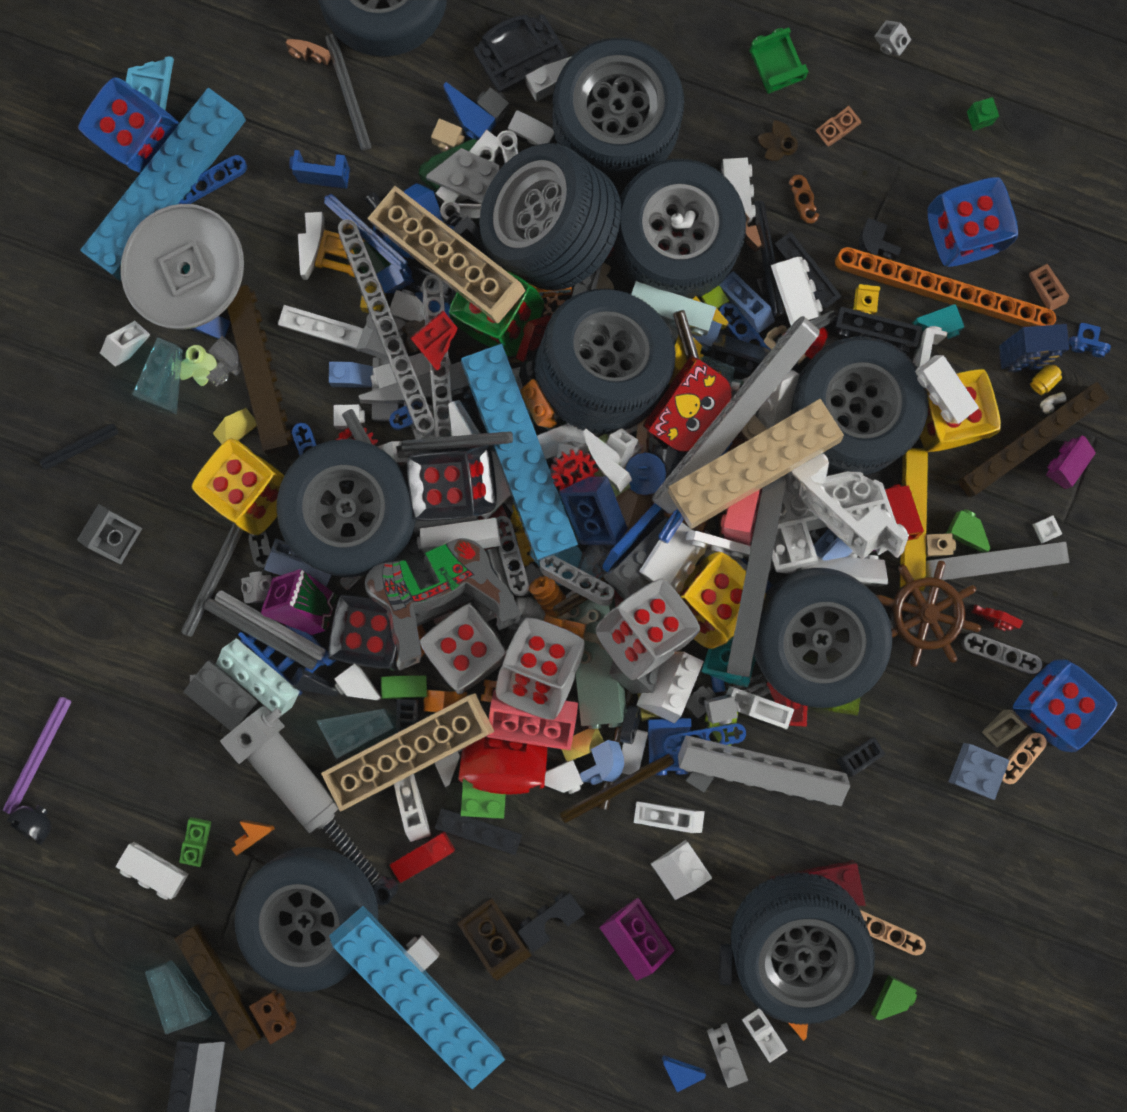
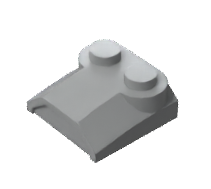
M369 314L356 351H362L388 360ZM393 316L404 344L408 335L402 331V327L406 322L401 318ZM384 324L380 329L383 332H389L392 327L389 324ZM395 343L388 346V349L393 352L400 348Z

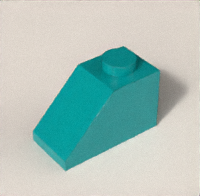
M956 304L919 317L912 323L922 327V331L930 326L940 327L942 331L947 332L948 339L960 335L959 331L964 328Z

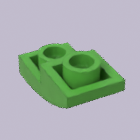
M426 676L381 677V699L427 697Z
M190 817L186 837L182 844L179 863L201 866L209 837L211 821Z

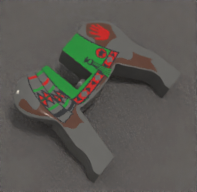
M466 538L452 540L425 553L423 563L434 585L432 583L427 584L420 590L406 561L380 563L368 572L365 579V590L368 596L387 610L393 641L398 651L396 665L399 670L420 662L421 648L415 613L439 607L451 601L462 592L470 595L495 613L498 630L518 623L521 617V612L507 585L491 569L485 550L475 541Z

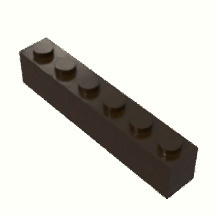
M197 924L176 937V943L240 1051L259 1041L264 1035L263 1031L201 926Z

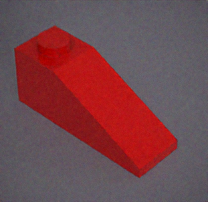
M443 831L391 863L390 867L399 882L402 883L453 853L455 848Z

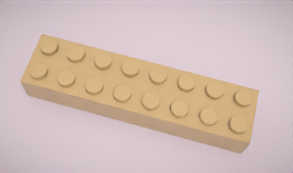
M396 186L392 188L368 217L376 229L497 324L526 291L517 279Z
M819 399L670 485L668 493L689 528L692 529L839 444L844 434L822 400Z
M472 694L321 774L341 812L495 731L476 694Z

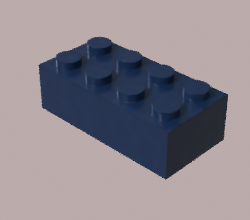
M1067 324L1031 326L1020 329L999 345L1001 369H1009V372H1018L1022 370L1021 368H1029L1030 371L1041 370L1043 366L1049 365V362L1055 361V358L1062 357V354L1069 350Z

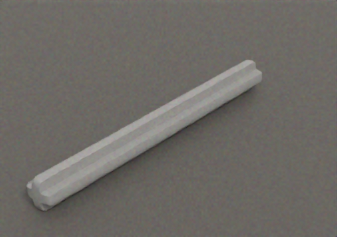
M219 591L216 594L215 601L313 658L321 660L324 657L326 650L273 619L263 616L259 611L224 591Z

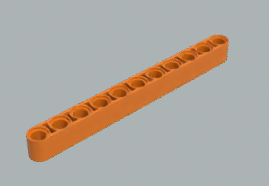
M843 248L835 259V265L841 271L951 305L956 304L958 307L1022 327L1045 326L1046 324L1041 322L1040 316L1047 319V325H1053L1056 321V315L1050 309L853 248ZM841 256H848L850 263H845ZM861 262L869 263L870 269L863 268ZM881 268H887L890 275H884ZM901 274L908 275L909 281H904L901 278ZM921 280H926L929 283V287L922 286ZM941 286L947 287L949 293H943L941 291ZM961 292H965L968 295V300L961 297ZM980 299H986L988 301V306H984L981 303ZM1000 304L1006 305L1008 312L1002 311ZM1020 310L1027 313V318L1021 316Z

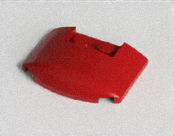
M485 736L462 748L459 781L463 783L464 778L473 784L472 788L495 794L528 793L530 788L540 785V789L544 788L548 747Z

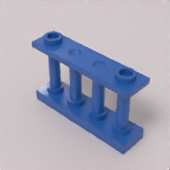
M288 625L285 626L325 649L313 635ZM245 632L238 634L241 637V643L247 648H251L266 664L292 685L291 680L284 671L294 662L293 659L286 657L277 666L269 658L275 651L274 648L267 646L262 651L255 643L256 638L251 635L248 636ZM326 650L324 657L321 660H317L313 670L305 669L313 673L320 665L326 664L331 666L336 660H330L328 658L329 652Z

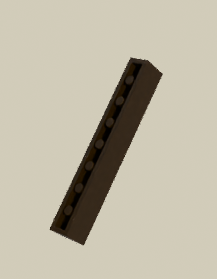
M243 285L239 287L235 298L227 309L262 448L266 454L291 448L290 442L293 441L290 429H286L285 422L288 421L285 409H281L280 402L283 399L280 389L276 390L275 382L278 379L275 369L271 370L270 362L273 360L270 350H266L265 342H268L264 329L261 330L260 322H263L260 310H256L255 302H258L255 291L251 290L248 285Z
M1098 382L1091 384L957 482L969 498L977 495L1107 401L1109 396Z

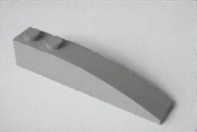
M461 362L449 365L452 397L462 395L464 390L470 389ZM445 368L434 370V374L437 377H442L445 374ZM429 372L416 376L426 401L432 400ZM407 382L403 387L411 391L415 388V385L412 382ZM397 383L359 395L360 403L404 404ZM439 386L435 394L438 398L445 397L447 390L445 387Z

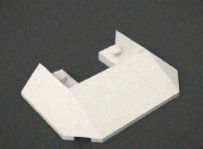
M847 471L826 476L825 482L821 484L825 492L830 497H835L840 502L841 507L846 511H850L857 521L862 519L877 505L881 510H886L890 514L891 519L896 523L883 483L877 480L873 481L863 476L861 472ZM786 487L772 561L776 572L792 574L796 572V568L818 563L809 531L827 526L788 491ZM880 544L874 550L880 555L888 549Z

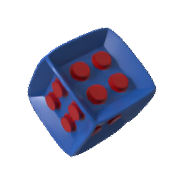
M113 77L103 86L80 121L78 129L111 157L125 164L131 170L141 173L177 128L179 122L146 95L133 89L130 84L120 78Z
M999 177L987 178L950 189L938 195L928 207L930 230L939 257L945 267L958 266L992 256L1007 249L1018 237V226L1006 187Z
M1061 659L1054 660L1044 667L1019 695L1012 708L1036 733L1042 734L1047 742L1061 751L1076 752L1087 744L1114 712L1117 702L1103 686L1083 669L1069 660Z

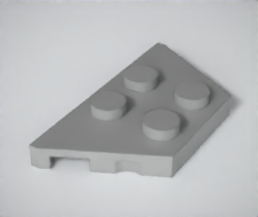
M461 148L427 174L426 178L428 181L482 205L485 193L499 171V165Z

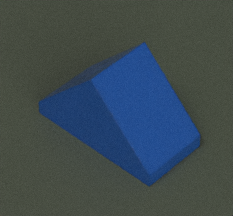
M663 1055V1064L677 1092L705 1079L706 1073L704 1069Z

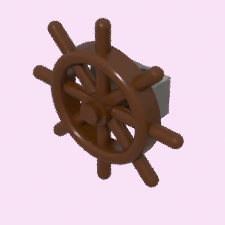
M942 560L937 563L934 577H924L915 580L907 566L904 564L900 565L899 571L906 584L898 590L894 599L876 595L882 605L891 607L892 638L898 635L906 644L914 647L910 660L912 667L918 666L922 650L939 648L943 649L951 663L956 662L957 656L950 643L959 635L962 628L973 632L981 630L979 624L965 620V608L962 599L975 593L976 587L970 585L957 592L953 586L943 581L942 577L946 563ZM929 586L930 591L929 593L920 591L919 587ZM938 591H942L948 598L944 599L937 596ZM909 593H912L909 602H904ZM952 605L953 616L940 613V611ZM902 610L909 612V614L905 615L904 620H902ZM938 621L951 625L946 634L943 633ZM934 634L937 638L933 641H925V638L932 639L934 637Z

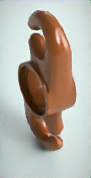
M795 175L790 178L789 184L793 185L796 180H800L802 186L800 188L794 186L791 188L794 193V204L804 222L814 223L818 220V213H815L812 218L806 217L808 210L813 212L817 210L813 202L814 195L807 179L802 175ZM806 194L810 199L809 203H800L798 200L799 195Z

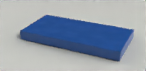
M654 503L612 548L602 565L605 571L609 572L659 518L663 511L660 506Z

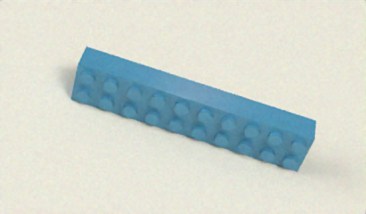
M207 88L80 251L117 280L121 281L122 255L132 232L152 213L171 205H177L181 199L184 200L186 198V195L192 190L191 186L195 182L197 184L201 173L208 170L245 123L246 119L241 111L210 88Z
M502 344L461 358V365L487 433L508 431L513 433L512 443L492 445L535 561L537 562L576 547L578 543L557 488L553 483L554 480L551 477V472Z
M364 906L329 935L332 946L471 1089L475 1088L505 1060L499 1047Z

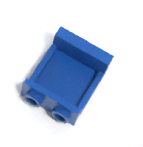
M295 150L294 156L290 157L289 166L298 183L347 189L350 168L345 155L336 154L335 167L305 163L299 150Z
M679 718L675 723L666 719L647 720L649 764L669 754L664 749L665 739L672 734L690 731L691 718ZM685 736L681 737V742H675L674 739H670V743L667 746L672 747V750H676V746L683 744ZM678 754L671 755L675 763L655 775H667V771H675L676 774H688V771L679 768Z

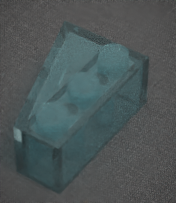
M386 708L317 721L336 759L396 727Z
M172 960L151 967L145 972L165 1035L207 1020L212 1015L210 1010L206 1009L200 1001L197 993H194L188 985V981Z

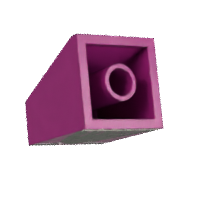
M298 569L272 579L261 614L313 635L326 631L337 595L305 571Z

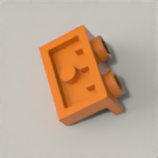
M532 379L520 389L521 396L536 424L552 428L557 424L554 418V411L537 380Z

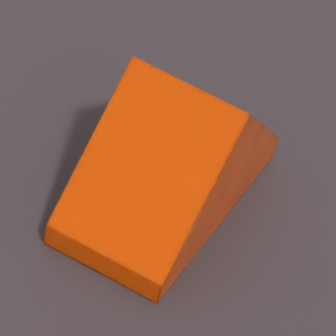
M427 690V697L424 698V711L438 712L467 697V692L457 694L453 691Z

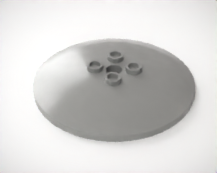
M193 204L171 205L145 218L129 237L121 260L123 289L134 309L150 322L175 330L199 327L218 317L235 298L241 285L244 271L242 246L230 224L214 211ZM189 264L190 271L187 274H182V267Z

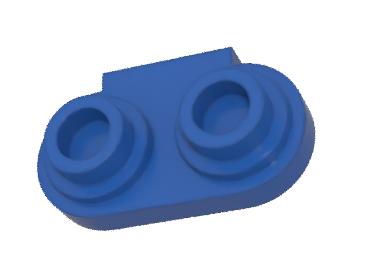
M1086 323L1079 325L1077 337L1069 338V345L1072 347V351L1083 353L1084 350L1091 351L1092 356L1099 358L1104 357L1105 354L1110 352L1111 345L1098 341L1100 327ZM1089 329L1093 332L1094 337L1092 340L1083 337L1084 330Z

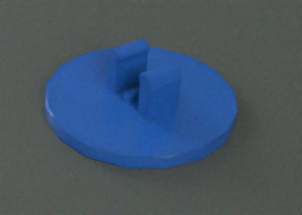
M651 453L635 455L629 460L625 468L632 479L629 482L630 489L637 494H654L666 479L667 473L664 463L659 457Z

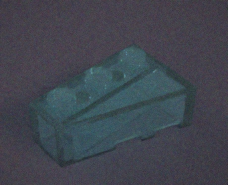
M157 337L132 395L141 401L177 415L182 349L173 343Z

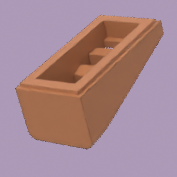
M1048 264L1029 273V277L1047 309L1054 310L1067 303L1069 295ZM1045 273L1047 274V276L1042 278L1041 280L1038 279V277H1040L1041 275ZM1046 282H1051L1050 284L1043 286V284H1045ZM1055 289V291L1048 294L1049 290Z

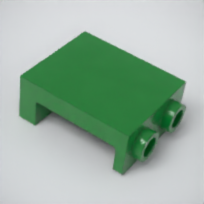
M789 27L786 29L778 28L765 37L764 35L753 39L749 49L768 94L805 80L809 72L806 64L802 65L790 38L791 30Z

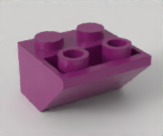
M1083 435L1075 439L1072 438L1068 442L1065 441L1059 448L1061 453L1057 459L1053 458L1047 466L1049 470L1045 475L1065 489L1073 487L1096 454Z

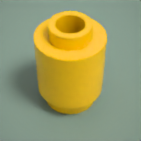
M1047 365L1032 379L1030 386L1039 395L1048 393L1062 379V372L1056 365Z

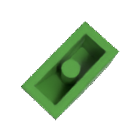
M966 509L956 512L946 534H952V538L981 553L988 552L990 545L981 520L975 517V513Z
M888 975L871 1015L875 1019L881 1020L908 1010L909 1006H912L916 1000L917 994L915 993L917 990Z

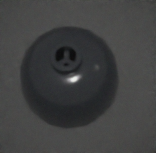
M23 805L17 808L6 820L7 823H11V827L27 839L34 838L36 840L35 844L40 846L51 830V822L46 816L48 811L40 805H37L36 808L30 805Z

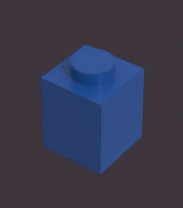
M391 264L376 274L384 293L395 294L396 290L400 291L414 282L411 276L412 271L408 265L406 269L399 271Z

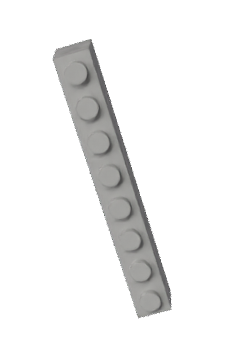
M687 735L678 754L679 768L685 771H694L709 777L715 776L727 781H736L747 786L762 787L768 791H779L790 796L796 795L807 800L821 801L828 805L842 806L850 788L846 773Z

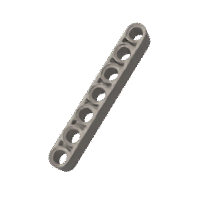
M1066 542L930 560L926 561V577H934L937 563L940 560L946 563L942 580L1070 563Z

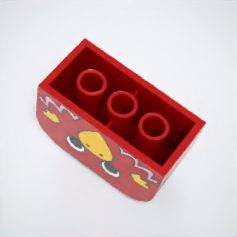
M690 355L643 423V426L674 449L689 451L731 400L730 384L721 374L698 358Z

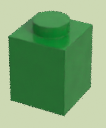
M993 97L973 103L967 111L973 131L993 125L999 117Z

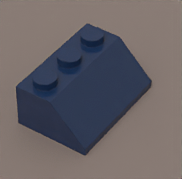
M607 476L587 477L559 492L581 545H616L622 539L628 527Z

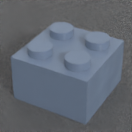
M963 743L949 783L995 800L1010 760L974 745Z

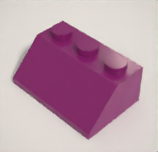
M636 898L616 912L599 927L636 981L652 974L675 951L639 898Z

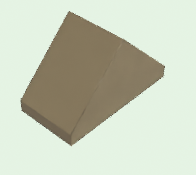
M1004 709L982 733L996 747H999L1027 728L1028 725L1013 710Z

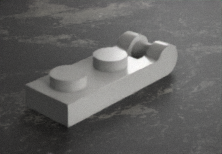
M727 1023L722 1024L718 1029L713 1030L711 1028L707 1030L727 1087L730 1088L748 1081ZM725 1036L726 1040L718 1043L717 1038Z

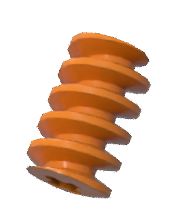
M547 576L538 577L530 584L529 591L533 594V597L546 615L557 617L553 611V606L565 600L566 596L554 580Z

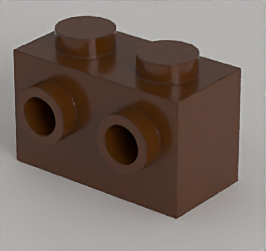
M276 989L254 1001L249 1006L270 1045L293 1032L296 1028L295 1023H297L293 1013L287 1011L283 995L277 993Z

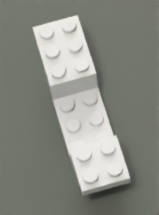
M821 453L788 473L786 489L862 560L880 544L887 548L896 558L903 553L909 534L901 524H897L891 519L890 514L886 510H881L876 505L862 519L857 521L850 511H846L841 507L840 502L835 497H830L825 492L824 487L821 485L826 480L829 465L825 454Z

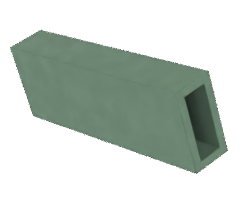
M615 598L607 606L599 605L588 599L579 605L581 609L580 615L574 618L570 617V620L577 622L589 610H598L601 614L600 620L591 622L586 626V632L596 634V627L599 622L615 608ZM576 608L571 610V613L575 615L577 612ZM595 612L591 613V618L593 620L596 619ZM584 640V649L592 654V661L586 664L580 663L576 671L581 726L588 725L589 729L601 728V724H609V727H620L621 723L624 722L627 708L624 686L609 674L613 659L598 643ZM584 653L582 659L587 661L588 655Z

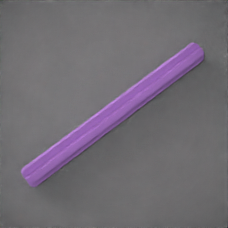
M65 697L59 698L3 808L4 812L12 814L18 808L71 704L69 699Z

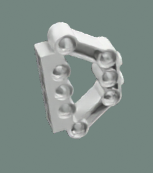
M486 130L469 152L480 157L489 155L491 157L489 161L495 163L496 156L501 153L504 163H506L518 154V139L512 131H502L495 137ZM505 141H511L513 143L510 147H505L502 145ZM442 186L435 194L437 200L442 203L440 212L444 222L449 218L446 213L449 210H454L468 215L474 224H480L481 204H458L460 201H465L468 198Z

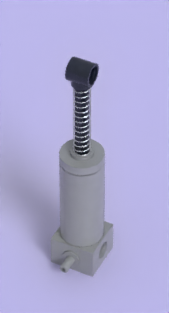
M265 705L220 740L238 764L245 759L251 763L308 833H311L316 828L325 829V833L330 835L329 838L331 837L333 842L335 841L337 844L336 846H339L340 850L344 852L343 855H346L365 874L374 890L378 905H386L392 900L398 891L396 881L384 875L380 876L379 872H376L372 867V863H369L365 855L361 854V850L357 849L358 846H355L354 842H351L350 837L346 836L347 833H344L343 829H340V825L335 823L336 820H333L334 813L339 808L334 798L279 734V731L285 727L278 719L282 715L280 709L276 708L274 711H270Z

